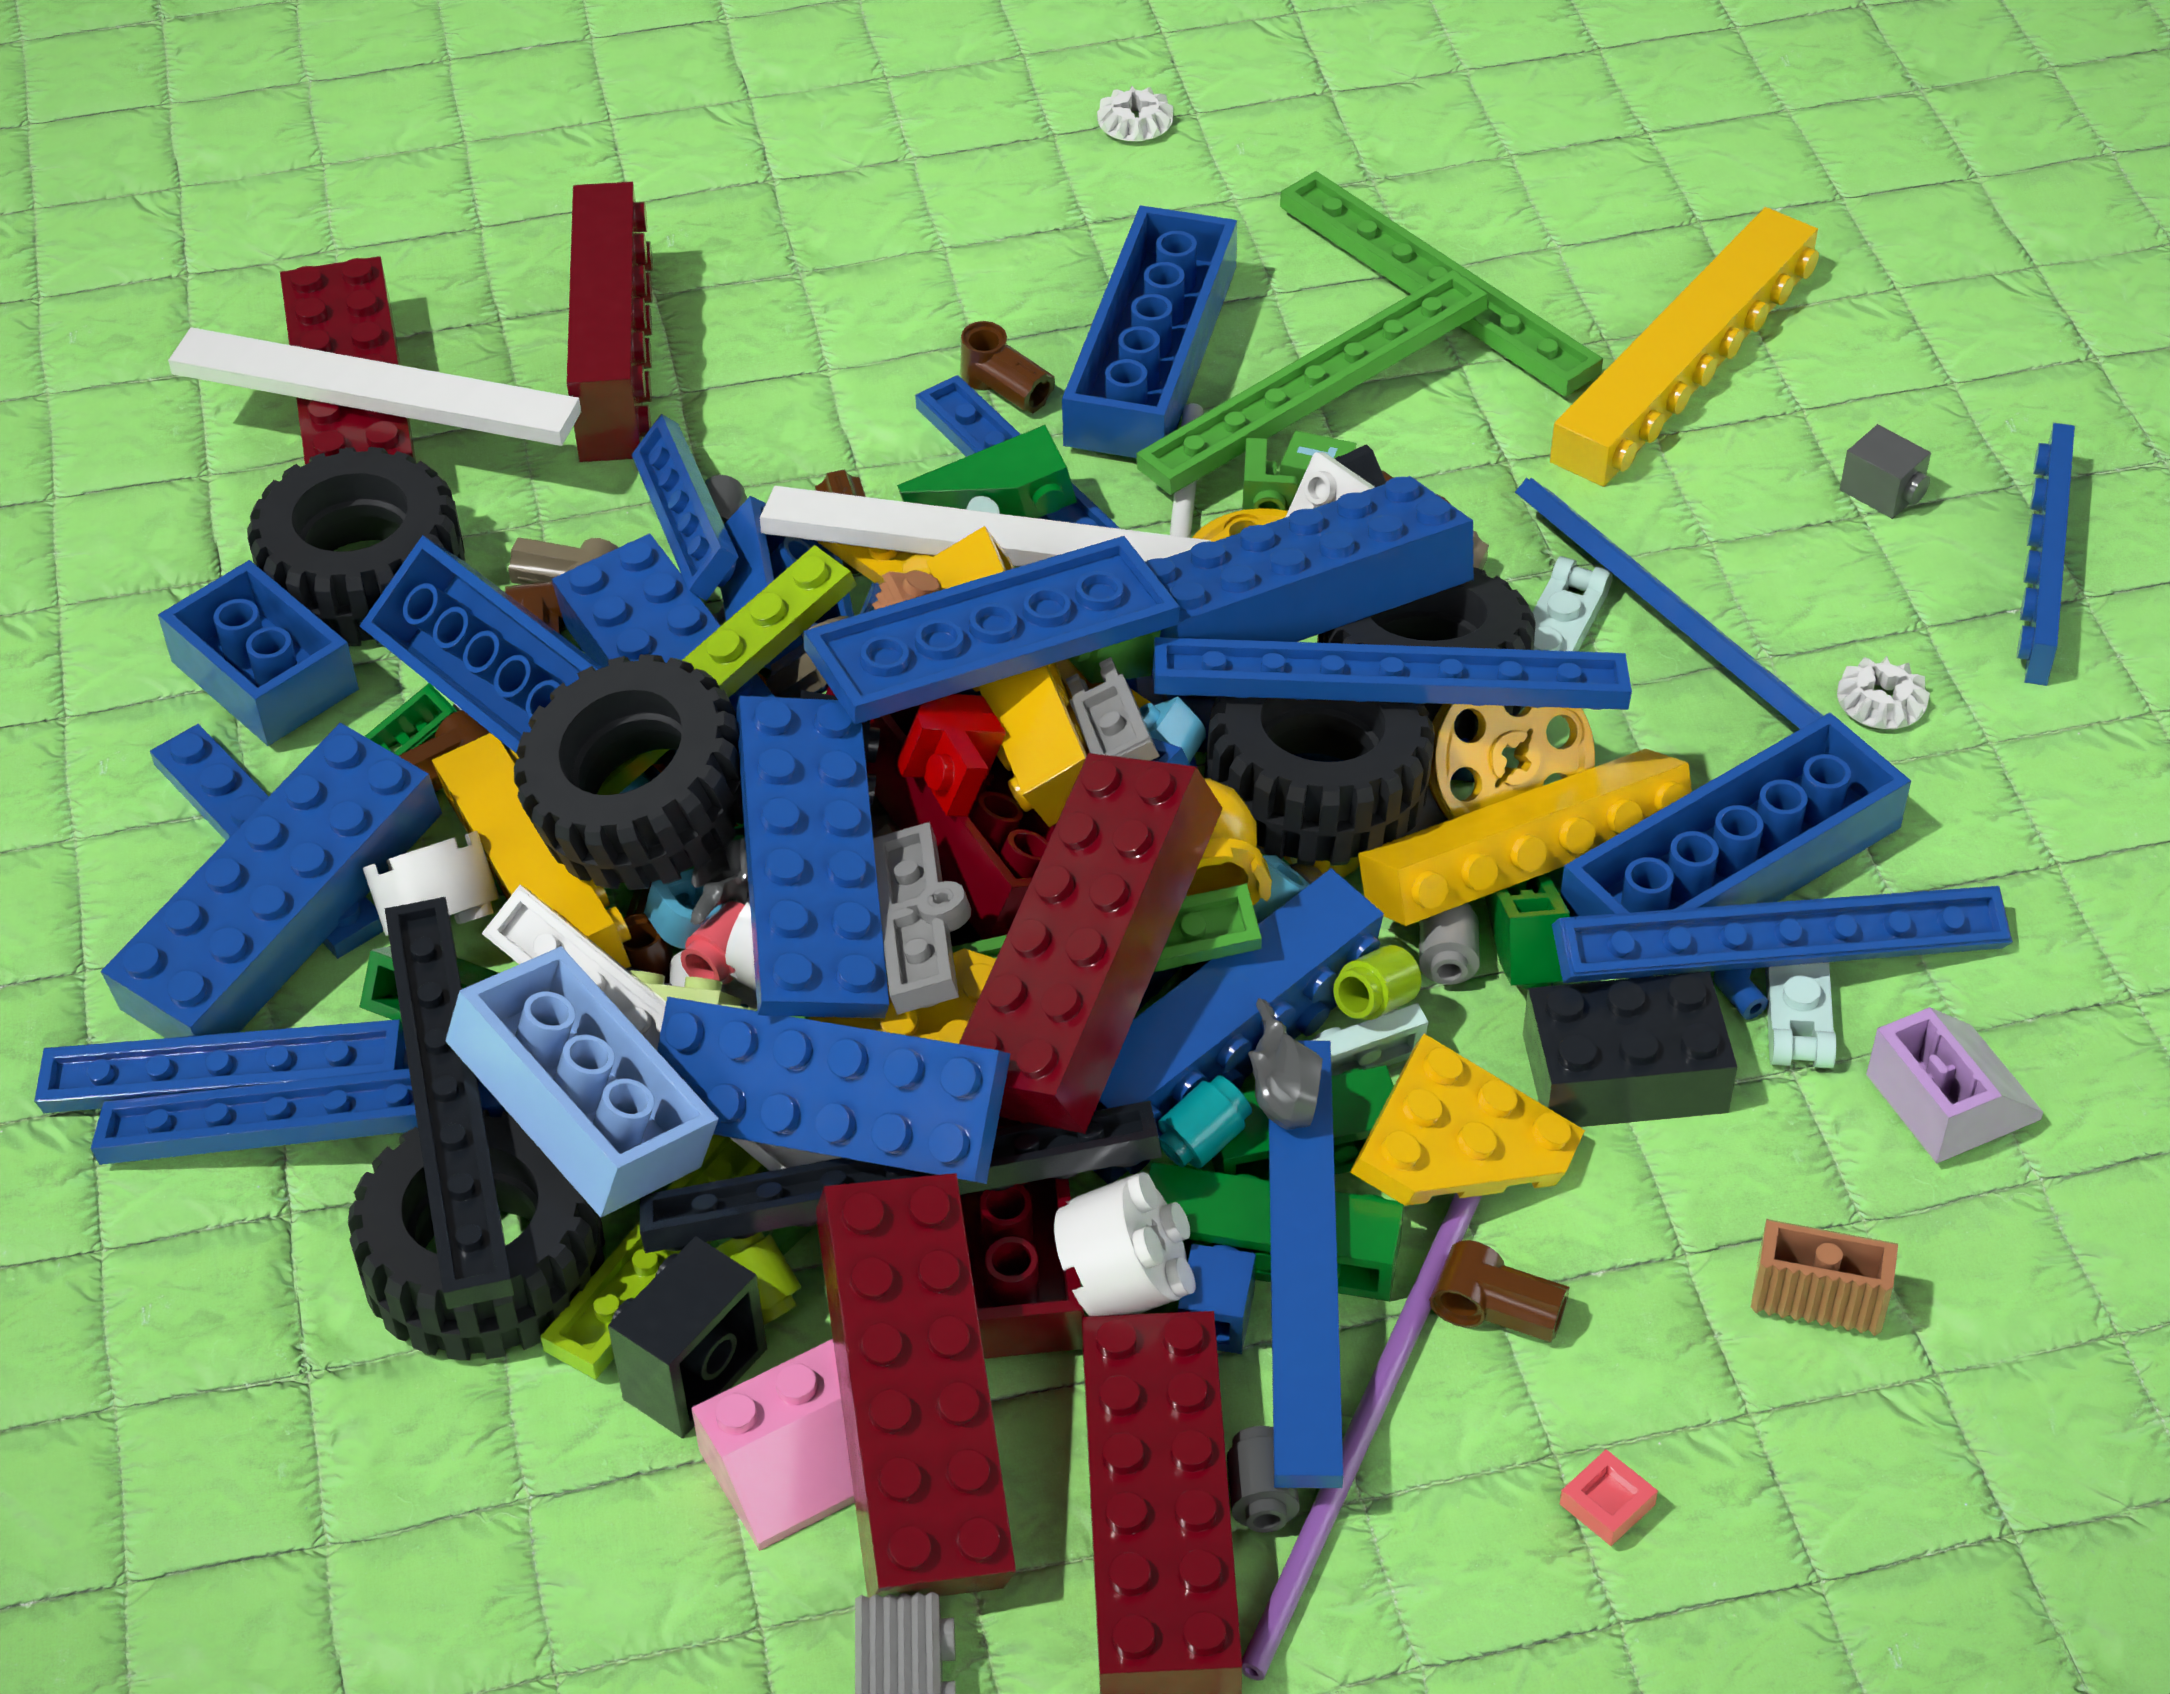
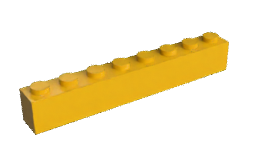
M1764 207L1554 422L1550 463L1602 487L1619 471H1626L1640 448L1646 442L1652 443L1656 440L1663 424L1673 414L1678 415L1684 410L1690 396L1699 386L1705 387L1708 385L1715 374L1716 368L1726 358L1732 359L1736 355L1742 341L1751 331L1757 332L1760 330L1768 313L1777 304L1783 305L1787 301L1793 287L1801 278L1807 279L1810 277L1819 258V252L1815 250L1818 228Z

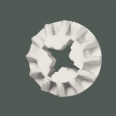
M1131 86L1129 91L1123 92L1116 89L1113 90L1111 97L1101 99L1100 108L1097 111V121L1100 128L1114 138L1124 141H1145L1162 135L1170 128L1173 122V106L1168 104L1165 94H1154L1151 87L1141 91ZM1131 111H1139V117L1135 118L1134 113Z
M1887 656L1880 663H1874L1869 658L1864 657L1858 667L1846 666L1837 688L1839 704L1851 718L1864 725L1879 729H1898L1915 723L1925 713L1930 695L1925 690V676L1912 674L1909 663L1900 666L1890 664ZM1874 685H1881L1884 690L1894 689L1893 697L1887 695L1883 690H1874Z

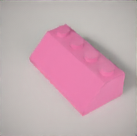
M833 1339L691 1408L699 1452L759 1551L855 1503Z

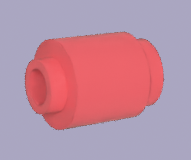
M734 901L725 903L688 937L685 944L686 949L681 953V963L689 977L718 980L722 982V985L728 984L733 980L730 974L734 973L735 969L726 964L725 954L732 928L744 908V904Z

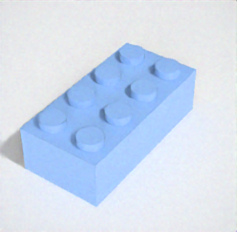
M562 946L459 990L446 1042L601 1218L701 1168L719 1118Z

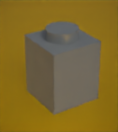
M1877 424L1847 450L1840 491L1893 519L1909 504H1917L1925 495L1930 484L1927 470L1931 452Z

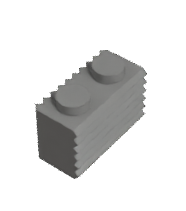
M917 1592L912 1596L902 1593L899 1596L888 1594L884 1597L875 1594L870 1598L864 1595L855 1598V1694H956L955 1681H943L942 1661L956 1660L954 1618H941L938 1594L930 1592L927 1595H923Z

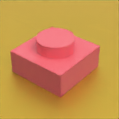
M1605 1449L1561 1490L1559 1504L1607 1544L1612 1546L1655 1506L1658 1490Z

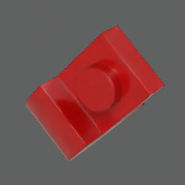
M952 694L923 703L917 711L898 757L899 771L902 777H923L946 816H968L982 782L988 776L1006 731L983 696Z

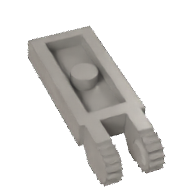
M1111 657L1099 663L1104 683L1090 690L1085 680L1081 679L1078 673L1066 679L1073 697L1069 701L1090 753L1148 761L1159 757L1134 695L1123 674L1120 675Z

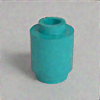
M1217 1075L1210 1083L1201 1081L1158 1121V1127L1162 1133L1159 1137L1160 1147L1178 1166L1183 1168L1189 1163L1201 1169L1245 1129L1244 1120L1252 1113V1108L1241 1091L1225 1077Z

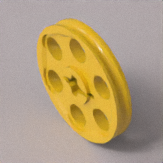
M1442 704L1432 722L1435 739L1429 787L1438 807L1448 820L1541 787L1546 778L1551 774H1559L1563 779L1595 766L1594 739L1588 719L1582 708H1534L1525 706L1520 714L1511 716L1506 712L1504 706ZM1469 709L1477 716L1479 729L1476 736L1465 743L1457 737L1454 730V722L1461 711ZM1560 715L1568 722L1570 734L1567 742L1562 747L1555 748L1549 743L1546 730L1550 720ZM1505 747L1516 748L1514 757L1519 761L1517 768H1505L1507 759L1502 755ZM1465 767L1472 773L1475 784L1471 795L1465 800L1460 801L1452 794L1450 781L1454 772L1459 768Z

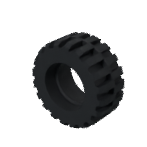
M354 447L339 449V454L325 456L324 453L312 456L309 459V463L301 467L297 464L284 471L280 482L273 480L262 493V499H258L250 515L251 522L247 527V539L254 564L346 640L348 646H361L362 641L376 640L363 630L360 624L422 535L465 561V550L456 505L446 481L440 478L436 471L422 461L416 464V460L412 456L399 451L391 455L384 448L369 447L368 451L356 452ZM359 541H381L359 550L334 551L342 546Z
M1473 567L1474 580L1318 634L1317 643L1533 650L1536 622L1529 605L1517 589L1512 590L1508 582L1500 577H1488L1485 570ZM1425 703L1423 705L1429 712L1428 718L1433 722L1442 704ZM1504 706L1506 712L1511 716H1517L1524 707ZM1465 709L1457 715L1454 722V730L1459 739L1467 738L1469 741L1472 740L1479 729V722L1473 711Z
M640 654L638 661H630L628 657L622 656L608 660L609 666L598 670L591 666L577 673L579 679L569 686L562 683L551 692L550 699L552 701L545 708L539 705L530 718L528 724L532 730L531 732H523L516 751L519 759L516 760L514 765V783L519 789L517 796L555 860L559 864H564L567 871L583 881H590L592 879L596 886L610 889H618L620 883H625L628 890L648 889L652 881L661 880L663 884H669L682 879L681 872L693 866L698 871L710 863L712 860L710 854L718 847L725 850L737 835L734 830L737 823L744 824L738 746L739 726L736 712L725 690L720 689L716 679L706 671L694 669L692 663L671 657L665 663L662 656ZM653 750H677L669 765L657 777L645 785L620 794H597L602 783L610 773L630 758Z
M1218 696L1211 709L1204 778H1210L1231 787L1238 793L1256 821L1257 845L1264 847L1263 851L1266 855H1276L1281 860L1283 856L1297 858V864L1314 866L1315 861H1329L1330 866L1347 865L1350 858L1358 857V853L1372 850L1385 843L1402 838L1417 825L1422 816L1423 806L1426 804L1434 751V727L1428 718L1429 712L1423 704ZM1293 754H1325L1344 761L1320 762L1304 759Z
M483 1110L499 1209L501 1212L513 1213L531 1221L516 1239L506 1245L514 1295L447 1309L442 1289L438 1256L436 1253L425 1249L434 1237L417 1126L399 1137L400 1145L392 1150L387 1146L372 1162L374 1174L366 1172L361 1177L354 1191L356 1200L350 1206L348 1226L351 1233L349 1240L368 1304L374 1315L383 1319L387 1331L398 1340L407 1341L410 1338L414 1349L429 1355H436L438 1350L442 1349L446 1350L448 1359L470 1361L471 1354L485 1353L486 1359L505 1357V1349L521 1345L523 1350H526L541 1343V1334L570 1305L571 1300L577 1293L583 1291L590 1278L604 1263L602 1247L605 1245L601 1217L506 1111H503L501 1117H491L487 1110Z

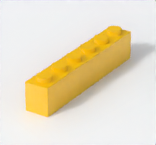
M985 526L926 561L932 576L937 578L939 585L942 586L941 590L1014 568L1010 558ZM1056 663L973 688L975 692L980 691L1006 731L997 756L1003 766L1008 771L1012 770L1015 775L1014 778L1008 781L1014 798L1025 812L1034 808L1049 827L1058 822L1087 754L1090 753L1069 700L1071 697Z
M489 733L433 759L432 763L448 801L466 832L478 831L492 875L506 899L508 900L518 886L522 885L624 968L631 967L622 944L630 940L631 935L618 908L615 906L606 910L605 907L609 906L610 902L603 887L596 886L592 879L590 881L578 879L567 871L564 864H559L555 860L524 811L517 796L519 789L514 783V765L516 760L519 759L518 755L511 749L506 750L502 742Z
M1645 748L1393 840L1372 850L1360 852L1358 857L1364 897L1384 913V917L1407 926L1564 867L1567 863L1691 793L1689 763Z

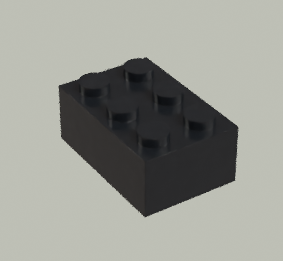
M1710 971L1528 988L1523 1038L1538 1101L1542 1105L1579 1127L1729 1113L1737 1064Z

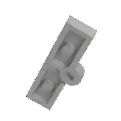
M930 822L873 838L889 994L897 1015L919 1008L932 1007L940 1002L958 998L950 932L960 928L968 921L972 909L962 885L957 882L942 881L937 840Z

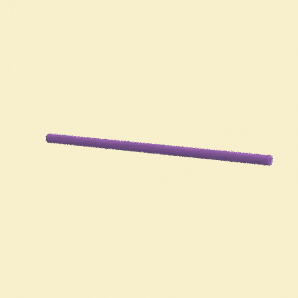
M1457 1193L1454 1195L1342 1440L1343 1488H1320L1242 1658V1674L1250 1679L1263 1680L1430 1313L1429 1299L1453 1244L1463 1240L1482 1196L1459 1199Z

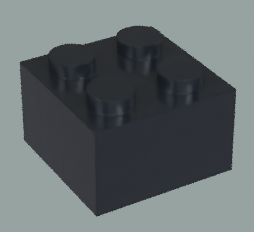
M697 1236L679 1254L674 1253L667 1257L660 1265L655 1278L635 1298L625 1300L618 1307L611 1323L608 1325L623 1400L682 1439L695 1426L691 1408L730 1389L767 1350L757 1275Z

